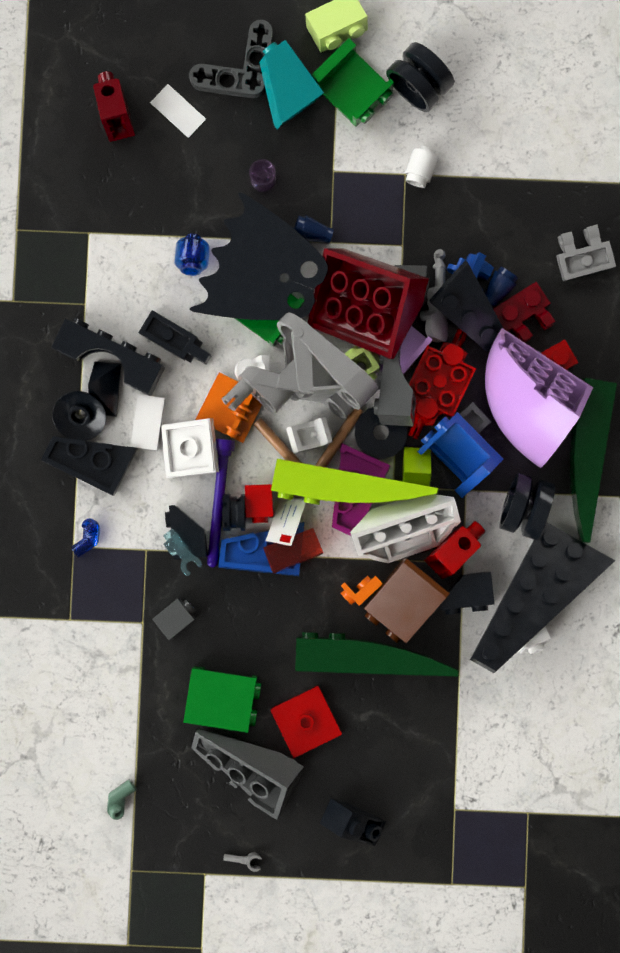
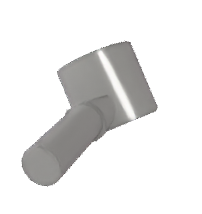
M251 852L247 856L224 854V861L246 864L253 872L261 869L260 866L250 865L252 859H262L256 852Z

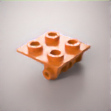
M219 372L195 420L213 418L215 430L244 443L262 404L250 394L235 411L229 409L228 406L235 398L233 397L226 405L222 398L238 381Z

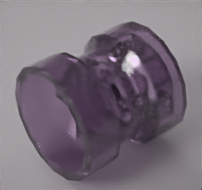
M266 159L257 160L251 165L249 176L252 186L260 192L271 190L276 184L274 165Z

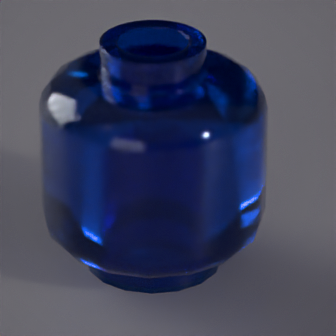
M188 234L186 237L179 239L175 246V266L185 275L196 276L201 274V272L207 269L209 264V244L197 234Z

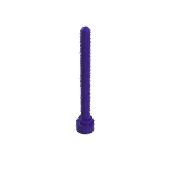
M216 439L219 472H216L207 564L212 568L218 564L223 517V494H225L228 458L229 456L231 457L232 451L235 452L236 441Z

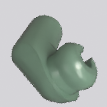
M130 779L112 790L108 795L107 812L114 820H119L123 817L125 798L137 790Z

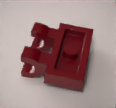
M534 282L493 309L504 330L507 332L512 330L516 337L524 343H527L533 337L530 330L523 324L529 318L535 316L543 331L549 329L555 323L552 315L545 309L551 303L537 282Z

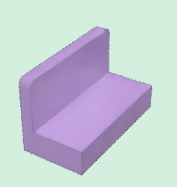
M413 326L409 329L401 345L400 365L403 375L433 340L429 336L427 338L423 336ZM379 363L380 371H382L383 365Z

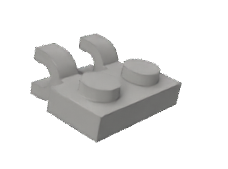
M598 224L586 227L583 230L586 242L589 244L588 247L576 250L572 231L557 237L563 251L562 254L556 256L563 281L616 267L610 241L601 242Z

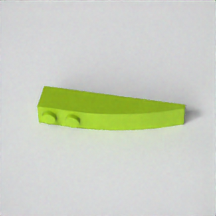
M277 459L271 491L278 492V498L293 500L294 495L304 497L305 503L320 505V500L346 503H384L410 500L438 494L439 488Z

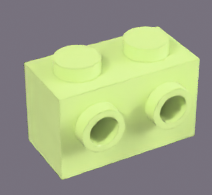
M333 0L305 14L306 27L321 53L337 48L348 38H358L368 30V16L358 0Z

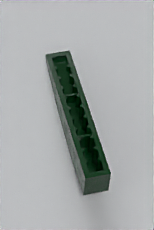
M584 378L582 380L592 386L593 389L580 418L573 426L571 432L570 487L579 539L583 543H590L617 383Z
M302 632V637H296L295 671L459 677V671L456 668L428 656L379 642L345 638V633H329V638L318 637L317 632Z

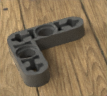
M256 20L250 25L243 69L197 64L189 72L192 87L203 92L246 98L260 97L265 91L260 65H253L250 62V57L254 53L265 55L263 53L264 47L272 44L273 40L271 24L265 20ZM260 28H264L266 33L262 38V46L257 45L258 36L254 33L259 32ZM200 72H205V77L213 78V73H217L215 77L216 86L212 85V79H203L202 83H198L195 76H199ZM252 72L257 73V84L260 85L256 86L255 90H250V86L247 85V83L252 82ZM224 75L234 77L235 82L231 87L226 88L220 84V79Z

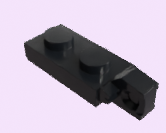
M153 310L138 332L143 337L189 363L195 358L207 365L211 358L210 353L200 348L203 342L197 336Z

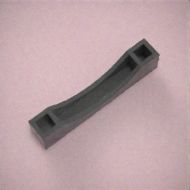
M395 265V267L429 278L427 266ZM429 281L422 307L427 303V291L429 288ZM401 346L394 359L380 355V364L383 365V370L377 376L380 396L375 398L374 414L378 415L381 425L414 426L416 398L413 389L406 381L401 370Z

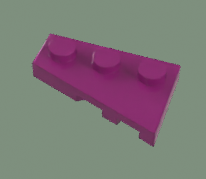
M343 443L341 444L338 470L386 478L391 467L390 465ZM335 502L332 528L351 536L350 532L371 510L373 503Z

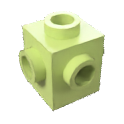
M358 346L344 353L356 364L363 363L366 367L364 371L373 380L377 378L376 373L380 370V358L376 353L359 348Z

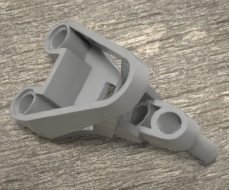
M289 312L277 322V328L284 338L283 348L286 367L279 374L258 367H247L238 376L239 382L222 398V401L226 405L234 397L235 400L228 408L235 411L252 394L272 413H277L289 399L294 401L300 399L322 402L338 417L346 419L354 409L360 410L377 392L378 386L348 356L303 319Z

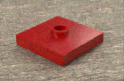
M319 685L270 708L293 758L342 735Z

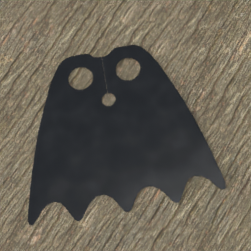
M240 192L239 197L244 205V213L239 217L224 220V224L231 233V240L227 245L211 250L219 262V269L212 275L199 278V282L208 293V298L205 302L190 307V311L248 320H280L289 312L300 318L307 316L315 303L314 290L316 286L324 281L328 271L325 259L313 245L284 220L257 201ZM307 261L314 262L318 268L317 274L312 278L304 277L300 271L302 264ZM283 273L289 276V280L285 283L280 281V275ZM300 292L304 296L305 302L301 308L293 309L288 305L287 300L291 293Z

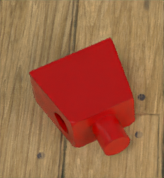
M473 521L467 528L461 526L448 536L424 561L441 579L453 575L482 546L478 539L486 532L485 529L476 521Z

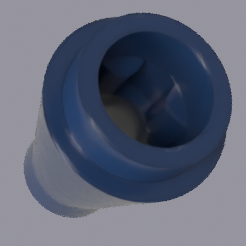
M307 215L305 217L298 216L294 227L307 241L330 244L334 231L333 228H329Z
M500 266L498 271L494 270L485 293L491 306L494 308L516 286L515 282L518 279L516 275Z

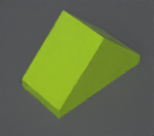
M404 447L402 482L430 487L431 450L427 449L420 455L417 452L420 448Z

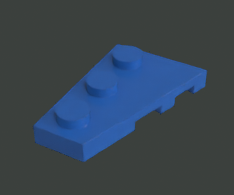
M305 522L299 523L291 546L266 541L269 531L255 534L250 533L221 540L219 568L299 576Z

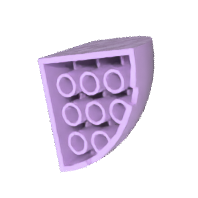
M502 328L493 342L486 363L485 390L488 404L497 425L506 438L520 453L541 468L580 418L593 387Z

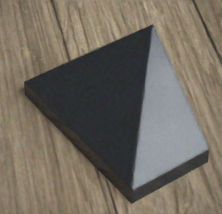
M95 361L88 383V393L95 396L102 403L106 416L117 417L122 364Z

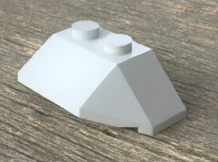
M435 494L410 500L394 501L371 509L350 533L358 557H367L372 560L391 563L438 547L461 520L454 497Z

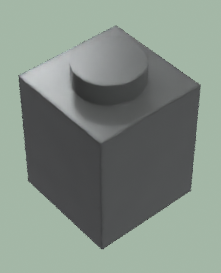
M178 598L152 620L167 639L170 640L196 619L193 615L196 610L187 599L182 601L181 598Z

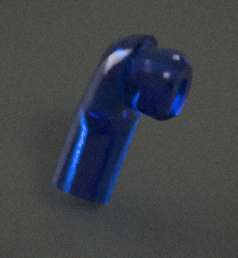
M91 518L85 519L82 523L83 539L71 546L77 557L82 556L99 543L100 526L97 521Z

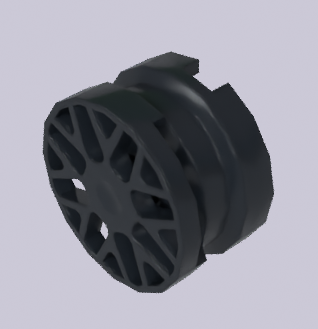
M223 494V531H231V529L237 527L241 528V531L246 530L245 494H241V497L238 499L237 497H232L231 494Z

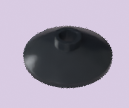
M72 391L62 395L56 401L52 411V419L57 430L65 437L87 441L95 438L102 432L106 423V412L102 403L95 396L82 391ZM76 410H82L85 414L79 415Z

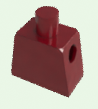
M112 72L100 73L98 75L99 83L94 84L93 89L100 119L109 141L112 142L135 136L120 80L114 79Z

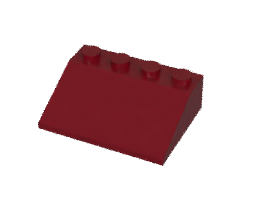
M324 248L323 258L328 265V271L324 281L315 288V303L309 313L307 324L316 330L389 359H394L423 305L429 278L344 248Z

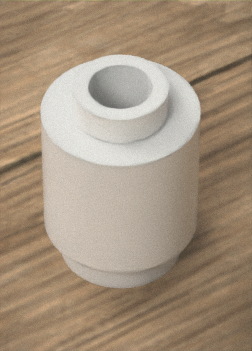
M420 146V149L413 150L405 172L407 175L405 181L419 188H425L426 184L430 183L439 159L435 155L434 149Z

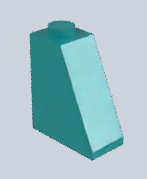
M286 40L279 45L273 42L263 50L265 55L259 62L273 124L276 129H279L313 104L324 93Z

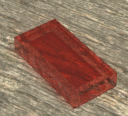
M314 528L296 534L291 546L273 543L263 547L273 574L323 554Z

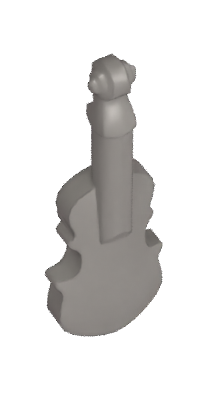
M438 249L434 253L435 286L427 291L429 310L420 312L421 321H426V335L431 337L435 343L445 342L448 338L446 316L429 301L445 283L446 265L443 261L445 259V251L442 249Z

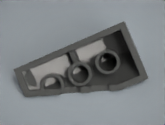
M197 729L191 749L214 770H222L231 779L229 783L235 789L240 786L250 796L248 798L250 803L278 820L299 783L304 767L280 752L202 729Z

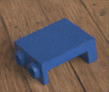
M458 412L450 420L445 416L434 427L438 432L435 433L431 430L421 440L424 445L417 451L422 455L427 449H430L462 481L454 490L461 498L487 477L503 460Z

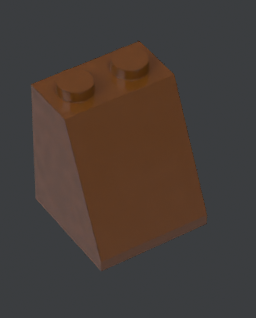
M403 558L363 607L367 611L365 617L376 626L380 622L388 628L386 634L398 643L400 640H403L407 643L450 593L407 558Z

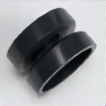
M413 42L403 52V60H396L387 69L386 75L388 80L392 79L394 81V88L407 102L420 111L429 112L437 104L438 95H445L454 85L455 80L448 67L435 53L424 45Z
M519 472L516 473L503 504L499 529L514 533L522 523V535L538 540L551 510L555 484L540 480L532 490V477Z

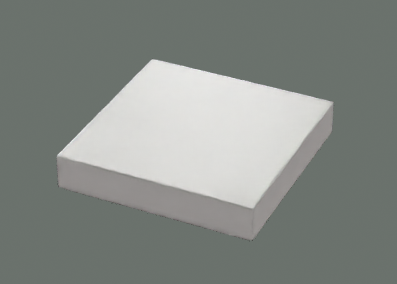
M213 418L161 425L166 478L219 472Z

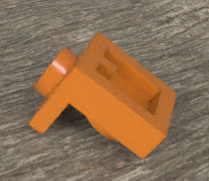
M367 575L356 586L359 589L356 594L345 582L341 585L344 591L340 594L351 605L356 602L360 606L383 583L376 576L371 579Z

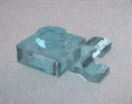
M174 529L163 535L167 540L163 544L172 556L178 554L181 557V570L186 576L191 575L187 569L188 562L194 561L198 567L202 566L201 560L193 555Z

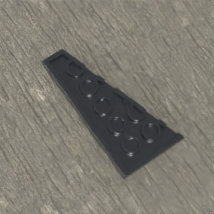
M546 522L538 540H533L470 660L495 673L613 564L615 560Z

